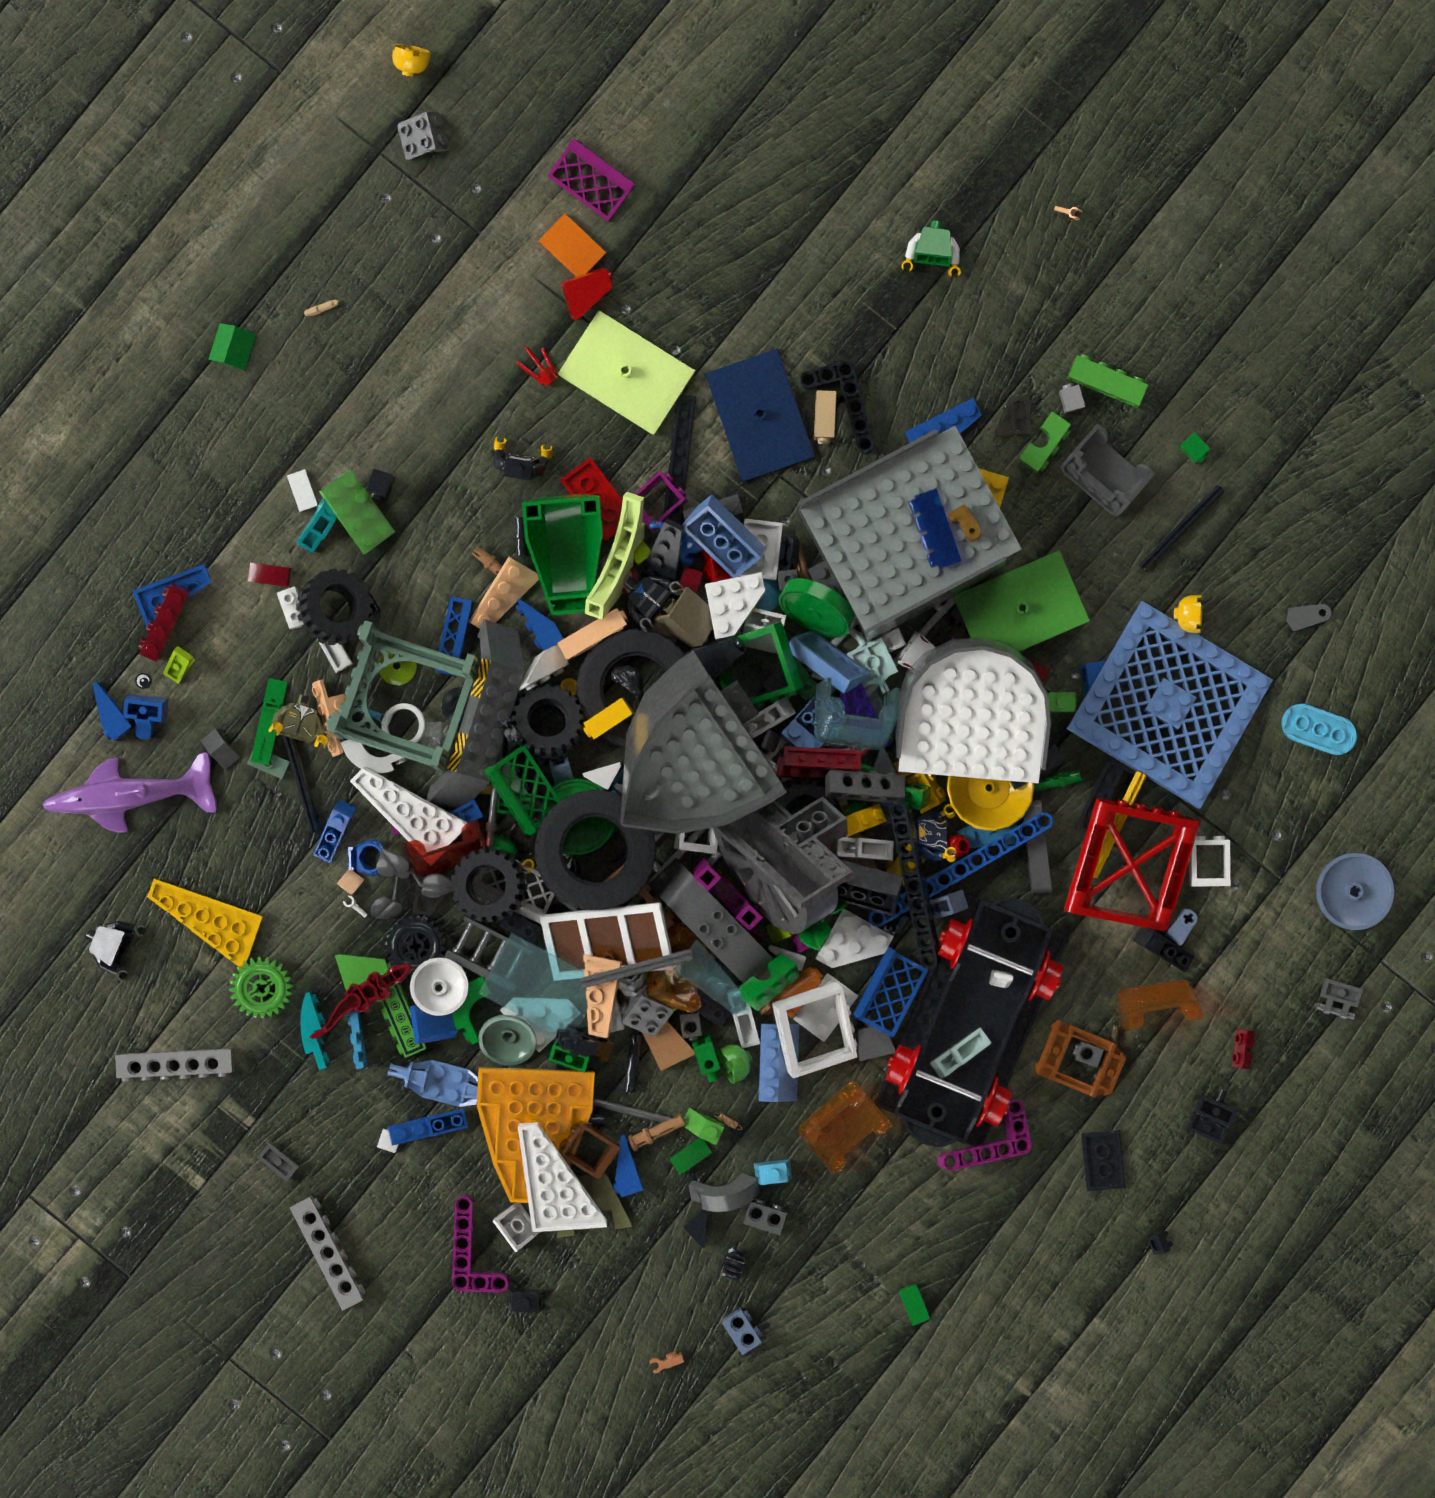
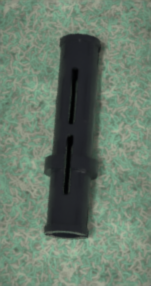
M631 1034L627 1070L624 1072L626 1074L624 1092L636 1093L637 1076L640 1074L638 1067L643 1035Z

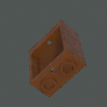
M580 1119L578 1123L575 1122L570 1128L569 1132L571 1134L567 1139L564 1138L560 1143L559 1153L563 1158L599 1180L619 1151L620 1146L619 1143ZM582 1128L608 1144L594 1167L568 1151Z

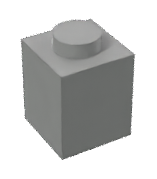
M1073 383L1062 386L1063 389L1059 391L1064 413L1068 414L1084 409L1085 404L1080 386H1074Z

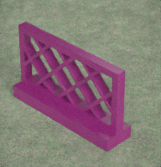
M572 138L567 149L547 175L608 222L636 186L634 182L574 138ZM570 151L577 155L578 163L567 165L566 157ZM581 165H591L593 175L583 176ZM578 166L580 177L569 178L568 167ZM565 168L567 179L559 180L553 175L557 169ZM604 175L607 177L608 186L598 187L596 176ZM594 177L595 188L585 189L583 178ZM580 179L582 190L573 191L570 181ZM620 187L625 192L621 198L613 199L612 188ZM609 188L610 200L600 201L598 190ZM596 190L597 202L589 203L586 200L585 192ZM611 202L612 210L608 216L601 212L600 203Z

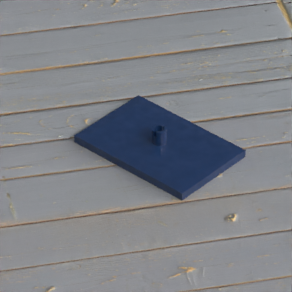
M777 349L705 373L742 482L815 457Z

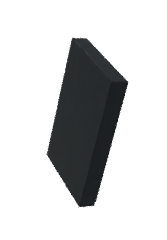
M1120 1130L1081 1133L1087 1191L1126 1188Z

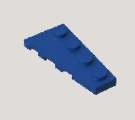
M974 398L906 431L905 435L909 443L935 429H937L939 435L956 426L960 434L982 414Z

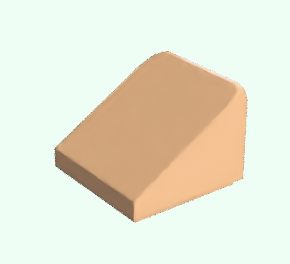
M348 869L337 884L349 894L354 895L364 882V879L353 870Z

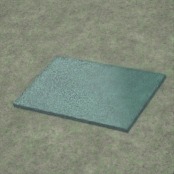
M511 933L506 944L503 946L500 955L479 991V994L554 1034L557 1033V1029L566 1030L567 1024L579 1027L588 1009L587 989L581 985V978L585 977L584 971Z

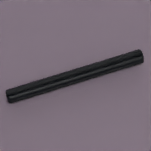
M1219 485L1215 486L1139 564V567L1144 572H1147L1224 493L1223 488Z
M283 735L309 830L311 833L319 832L320 826L296 740Z

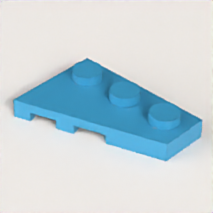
M352 1010L350 1014H347L348 1025L352 1027L350 1040L354 1046L353 1061L356 1069H361L367 1066L360 1012Z

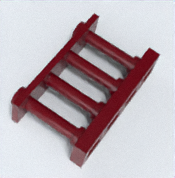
M784 746L783 758H777V777L825 779V775L830 770H861V750Z

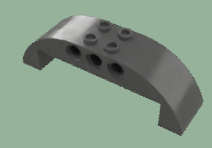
M677 858L649 883V886L743 983L752 976L758 980L771 978L767 964L774 958L709 891L694 879L690 871Z

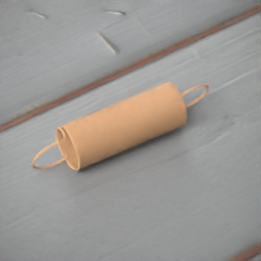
M722 1113L717 1117L719 1121L733 1129L738 1125V1122Z

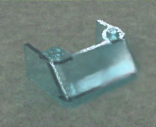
M826 678L816 685L815 737L825 743L874 750L887 746L898 720L899 688H895L884 695L883 708L879 712V719L844 714V703L839 698L831 697V678Z

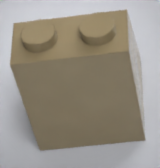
M689 587L675 590L679 595H675L672 592L652 616V624L691 648L704 645L708 640L707 636L713 630L709 605Z

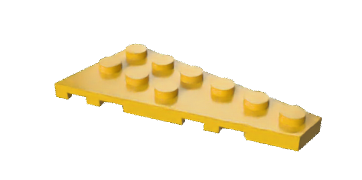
M153 879L147 896L149 899L174 916L179 922L183 923L197 936L222 953L227 959L237 966L244 968L243 961L248 962L263 916L158 879Z

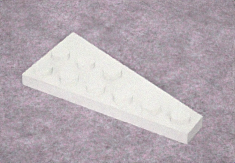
M363 767L350 780L430 864L470 825L366 767Z

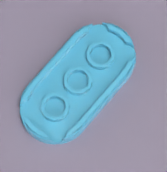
M1297 704L1291 706L1282 717V729L1289 739L1332 755L1347 753L1354 747L1357 741V732L1351 721L1310 705Z

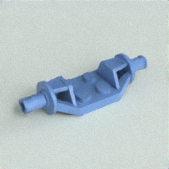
M433 1059L418 1063L411 1061L407 1068L390 1064L389 1069L392 1070L388 1071V1076L404 1079V1087L411 1088L423 1098L458 1107L477 1104V1086L469 1083V1081L478 1085V1076L470 1069ZM413 1069H425V1071H418Z

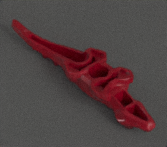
M405 963L392 966L383 975L378 972H372L363 983H352L347 989L345 997L334 1009L328 1022L320 1030L311 1034L310 1038H318L331 1030L348 1012L352 1010L357 1012L370 1010L371 1003L374 1001L389 998L391 995L389 987L401 983L413 969L411 964Z

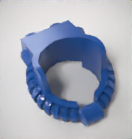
M369 839L363 842V844L358 843L357 847H348L347 855L349 856V861L347 865L349 870H357L359 873L364 872L368 876L379 875L376 868L368 867L364 857L366 851L372 846L376 847L381 854L382 849H385L383 844L377 840Z

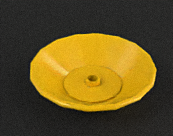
M949 776L947 792L950 804L961 820L976 829L996 831L1009 828L1024 817L1032 803L1035 785L1028 782L1014 790L1010 781ZM987 784L992 787L990 792L985 788Z

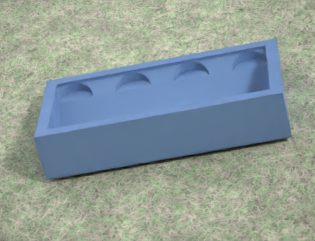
M808 631L791 638L789 645L793 656L842 693L852 690L870 675L869 671L821 635Z

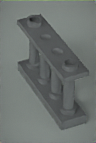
M465 915L463 920L467 921L468 924L457 946L453 949L449 947L444 957L513 992L518 983L515 981L514 976L526 953L533 954L535 948L523 939L520 941L485 922L477 921ZM477 926L485 930V933L474 955L468 957L463 954V949L474 927ZM494 935L502 939V942L491 964L486 966L480 963V958L490 938ZM509 944H512L520 949L508 973L504 975L498 972L497 967Z

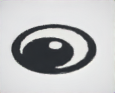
M140 673L136 676L135 683L137 687L145 689L149 687L151 678L146 673Z

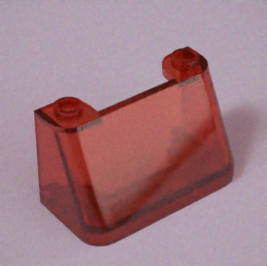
M481 820L469 822L462 827L463 841L426 852V848L421 841L413 840L403 843L416 873L421 877H427L431 874L454 869L457 864L461 863L460 859L468 856L469 852L480 850L481 848H489V846H486V836Z

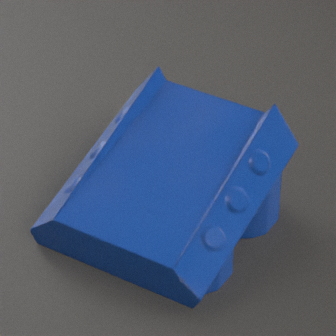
M417 1005L410 1007L416 1044L454 1038L458 1031L455 1027L453 1013L434 1016L422 1011Z

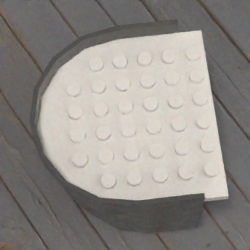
M983 637L950 640L926 651L907 670L899 693L895 728L897 758H899L898 771L1039 783L1040 766L1041 770H1046L1051 721L1048 694L1032 663L1010 645Z

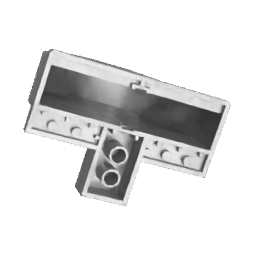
M823 796L793 815L775 800L727 825L713 827L721 854L743 892L753 903V906L776 928L778 927L788 933H800L833 912L838 902L837 886L853 877L852 870L827 848L848 834L847 818Z

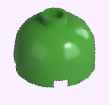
M734 1044L723 1046L717 1050L718 1061L720 1065L723 1063L726 1070L723 1072L732 1084L740 1082L747 1077L751 1069L750 1062L752 1061V1056L748 1050L745 1051L741 1046Z

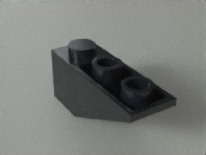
M1141 927L1133 940L1138 945L1183 972L1187 970L1194 958V955L1150 928Z

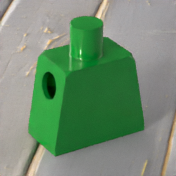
M707 1034L698 1037V1040L692 1041V1045L702 1075L707 1074L709 1082L717 1081L720 1079L717 1070L721 1068L711 1036Z

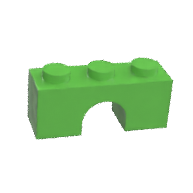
M1052 411L1040 427V430L1048 437V444L1045 447L1039 448L1029 443L1018 461L1035 473L1039 470L1043 472L1049 463L1046 459L1050 454L1055 455L1060 447L1057 445L1060 439L1065 440L1071 432L1068 429L1071 424Z

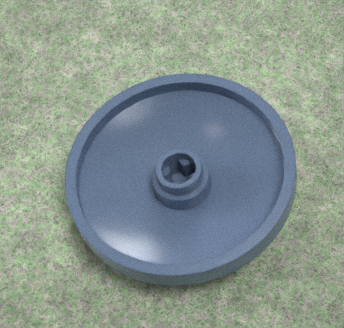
M1348 853L1334 858L1323 868L1317 880L1316 898L1322 913L1333 924L1345 929L1362 930L1376 925L1387 915L1394 899V884L1389 871L1380 861L1366 854Z

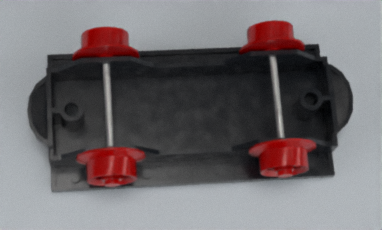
M964 893L968 909L952 914L946 931H942L939 938L941 943L937 955L941 956V961L936 967L929 970L895 1055L891 1056L888 1061L887 1067L889 1069L874 1105L901 1117L910 1135L924 1145L943 1147L958 1141L974 1146L985 1142L991 1125L998 1126L1003 1115H1006L1009 1110L1010 1104L1008 1103L1011 1097V1090L1007 1089V1086L1042 1000L1046 999L1049 1001L1055 989L1059 988L1062 980L1060 976L1063 964L1058 963L1069 936L1045 926L1042 915L1038 910L1024 900L1011 897L1000 898L989 903ZM1008 927L1013 928V934L1010 937L1005 935V930ZM992 970L1003 971L1013 975V981L1008 988L989 984ZM981 1027L991 1044L949 1075L940 1079L930 1062ZM934 1107H940V1112L938 1114H931V1111Z

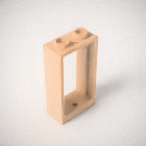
M616 608L607 613L603 620H595L557 644L569 662L594 647L607 636L628 627L626 622L629 620L623 610L619 612Z

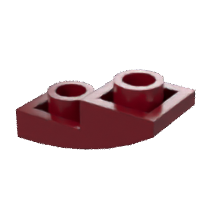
M250 562L248 582L289 587L291 568Z

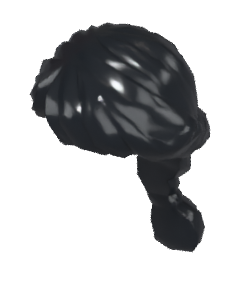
M633 666L617 667L611 672V679L628 689L635 696L637 710L644 695L642 675Z

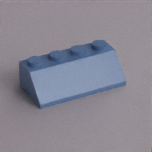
M710 495L699 504L682 524L684 531L733 578L738 577L759 561L765 550V546L713 495Z
M761 1023L759 1101H797L798 1077L792 1078L787 1072L777 1024ZM789 1024L798 1063L799 1024Z

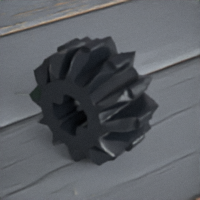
M732 1246L725 1259L721 1272L722 1276L730 1280H739L748 1256L747 1251Z

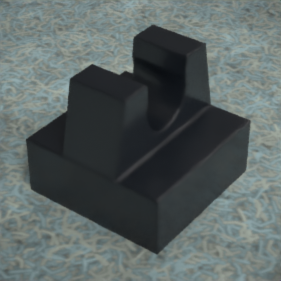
M1167 1231L1151 1234L1146 1237L1153 1255L1166 1253L1173 1246L1172 1241H1166Z

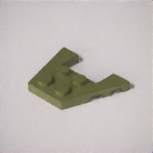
M606 1172L602 1174L599 1180L590 1174L576 1176L600 1211L612 1210L615 1229L632 1227V1223ZM574 1229L558 1230L557 1233L558 1238L575 1235Z

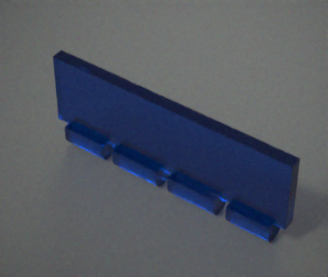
M937 489L915 495V499L908 503L912 515L920 513V516L914 518L918 532H927V534L920 536L924 550L930 551L933 549V552L927 554L930 567L938 566L939 569L962 562Z

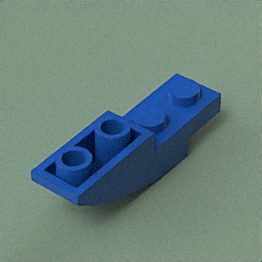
M459 1109L387 1126L391 1145L393 1146L468 1128L464 1109Z

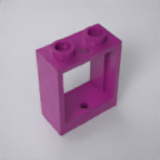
M659 471L635 495L645 497L663 480L680 499L657 520L665 522L667 518H671L681 509L688 500L685 498L687 496L686 492L680 486L678 488L675 487L673 484L675 480L668 472L664 474ZM643 508V522L649 527V523L654 520ZM650 528V530H652L653 532H655V531L658 529V528H654V529H651V528Z

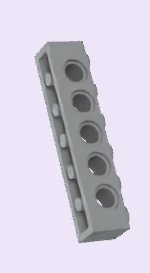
M234 1048L115 1055L116 1078H122V1081H134L133 1077H141L142 1081L153 1080V1076H160L161 1080L172 1079L173 1075H179L180 1079L191 1078L193 1074H199V1078L210 1077V1074L218 1073V1077L230 1076L229 1073L235 1071ZM211 1058H215L218 1061L217 1068L210 1067L209 1060ZM192 1059H196L199 1062L198 1069L191 1068L190 1061ZM172 1060L179 1062L180 1067L178 1070L171 1068ZM153 1061L160 1063L159 1071L152 1069ZM134 1062L140 1063V1072L133 1070L132 1065Z
M313 1195L292 1205L290 1210L343 1311L364 1300L366 1292L362 1284L357 1283L355 1279L357 1275L354 1268L348 1266L346 1262L348 1257L343 1249L340 1250L337 1244L339 1239L336 1233H332L329 1228L331 1225L326 1215H322L320 1211L322 1206L317 1198L314 1199ZM308 1213L315 1214V1222H309L307 1220ZM317 1230H322L325 1233L324 1239L320 1240L316 1237L315 1233ZM326 1247L332 1248L334 1255L331 1257L326 1256L324 1249ZM333 1265H341L343 1272L340 1274L335 1273ZM342 1282H349L352 1287L351 1290L345 1291L342 1288Z

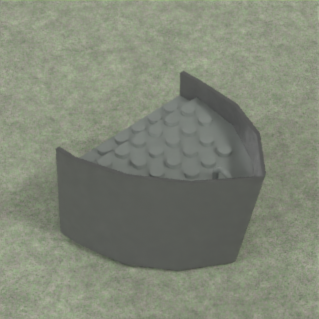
M694 651L679 659L644 693L626 732L620 823L624 827L680 834L724 826L772 803L787 793L771 765L743 725L758 715V711L737 680L720 691Z

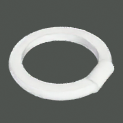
M400 703L386 711L381 724L382 730L390 734L388 725L394 713L403 709L414 712L419 721V729L415 737L410 741L419 742L425 731V719L422 712L416 706Z

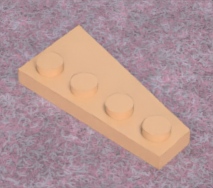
M508 557L469 622L478 628L481 627L483 619L496 623L539 580L537 572Z
M588 954L583 955L585 977L620 968L622 965V961ZM618 979L586 988L588 1034L604 1038L609 1037Z

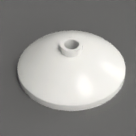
M432 958L423 962L414 971L410 982V992L413 1001L422 1011L434 1016L448 1015L456 1011L464 1003L468 993V980L463 969L454 961L446 958ZM436 985H441L442 991H436Z

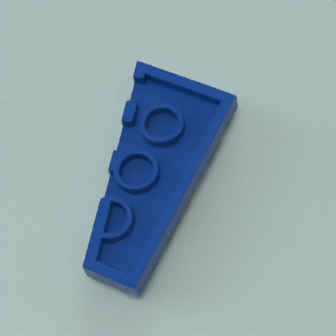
M205 564L132 591L146 627L150 620L154 622L157 616L154 614L158 603L162 604L165 597H162L166 586L170 587L173 582L190 590L187 596L189 598L212 582Z

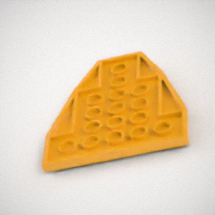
M478 1067L476 1105L493 1165L510 1202L528 1203L518 1131L519 1123L538 1122L559 1151L560 1143L564 1138L567 1139L571 1134L569 1132L570 1128L575 1122L578 1123L581 1119L588 1123L593 1110L594 1071L583 1073L577 1070ZM583 1128L568 1149L574 1155L584 1133ZM564 1158V1160L570 1167L571 1162Z

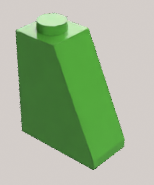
M348 954L335 955L346 991L352 983L361 984L366 981L370 973L378 972L383 975L392 967L391 962H387V959Z
M690 1107L684 1118L686 1125L683 1127L696 1136L712 1144H717L724 1129V1123Z

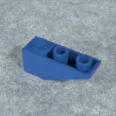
M517 600L519 604L516 608L521 616L525 615L527 619L525 625L530 633L534 632L536 636L534 642L539 650L543 649L545 651L563 640L554 622L522 600Z
M342 800L338 801L330 814L314 851V856L331 863L353 819L356 807Z

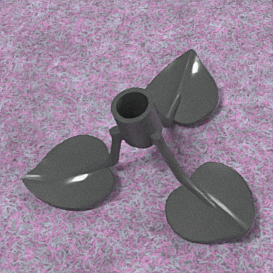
M382 849L376 869L383 876H396L392 899L383 896L375 900L371 906V915L379 919H391L397 917L402 912V904L395 901L399 878L405 879L409 877L410 873H412L418 885L423 887L421 890L422 894L431 898L441 897L451 891L450 886H453V881L441 874H431L425 877L422 883L414 868L410 867L409 857L400 856L394 852Z

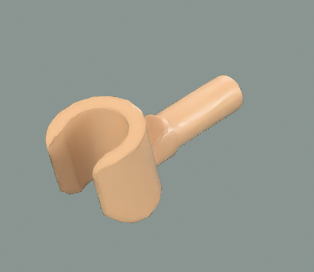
M1055 206L1054 209L1055 211L1068 214L1075 220H1080V218L1075 217V213L1077 211L1083 212L1076 207L1066 209Z

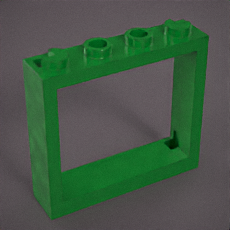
M782 622L736 636V638L741 639L743 642H747L772 634L789 686L750 699L754 707L765 705L764 700L769 699L770 703L780 700V695L786 694V697L797 694L796 690L803 688ZM729 669L718 677L722 690L733 683Z

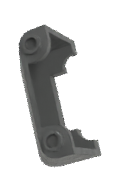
M1097 423L1062 463L1061 470L1107 512L1118 516L1135 499L1155 473L1145 464H1138L1136 467L1132 466L1106 443L1109 439L1108 432Z

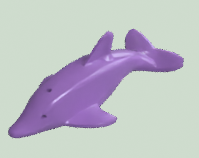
M207 752L199 754L186 774L176 780L122 779L118 773L119 758L108 759L95 768L86 783L52 796L43 803V807L48 811L85 814L92 817L102 827L118 833L128 832L124 819L126 810L176 794L186 795L206 812L215 813L217 811V801L210 784L211 758Z

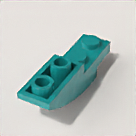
M322 498L313 517L296 541L298 545L314 553L321 540H324L337 519V516L324 498Z
M311 991L305 994L302 1004L301 1036L305 1054L313 1052L318 1068L321 1070L329 1067L330 1059L327 1051H323L322 1044H324L322 1035L315 1039L310 1038V1035L321 1029L325 1023L322 1012L319 1013L317 1009L319 1005L316 994L313 995Z

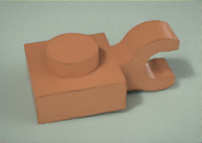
M677 1351L666 1354V1358L663 1360L655 1357L650 1359L649 1362L650 1364L654 1362L659 1364V1367L653 1370V1373H659L665 1368L683 1363L684 1357L682 1352L677 1353Z

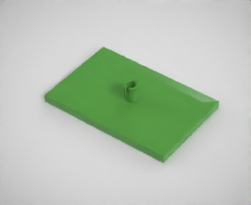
M1056 551L953 596L970 638L983 637L1005 643L1017 652L1090 621L1060 551Z

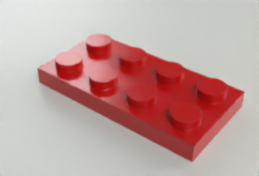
M590 457L560 479V482L570 495H599L603 526L602 538L606 542L616 535L623 500Z

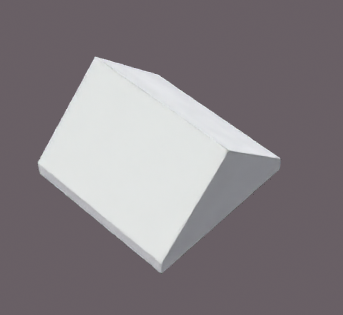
M620 762L585 772L583 776L609 790L622 765Z
M517 1202L493 1220L515 1252L540 1233L532 1231L531 1217L523 1206Z

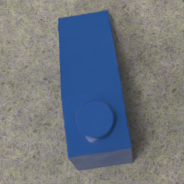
M95 681L93 688L101 726L104 728L102 732L109 740L118 741L135 726L128 718H123V711L103 686Z
M622 1134L620 1138L615 1176L616 1182L613 1183L616 1194L620 1193L621 1198L644 1189L625 1134Z

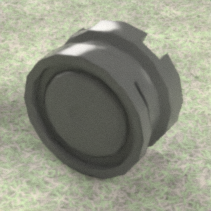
M644 973L618 979L623 994L626 996H637L648 987Z

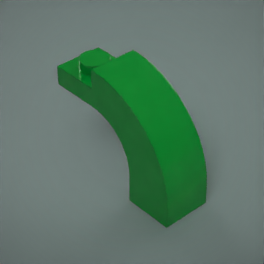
M483 976L468 984V993L464 1003L453 1012L456 1029L465 1028L463 1032L467 1042L471 1041L472 1045L479 1042V1036L471 1021L472 1006L478 999L492 993Z

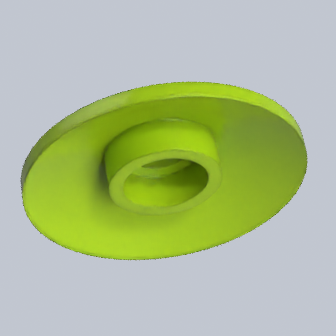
M387 651L389 659H393L395 654L390 655V652ZM383 654L379 660V664H382L384 662ZM410 661L399 662L400 668L397 670L394 669L393 663L383 668L379 673L389 684L403 685L414 677L417 663Z

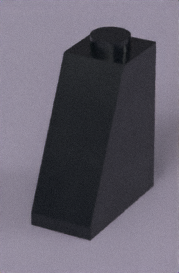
M733 636L693 648L684 655L694 651L712 679L716 680L748 650L741 639Z

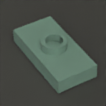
M272 754L270 765L250 762L251 756L247 763L250 766L283 779L290 761Z

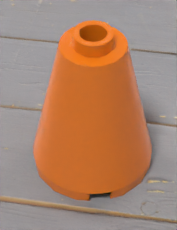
M809 967L799 972L800 977L774 998L779 1001L818 988L822 983V974L817 968ZM803 1005L789 1009L787 1015L793 1018Z

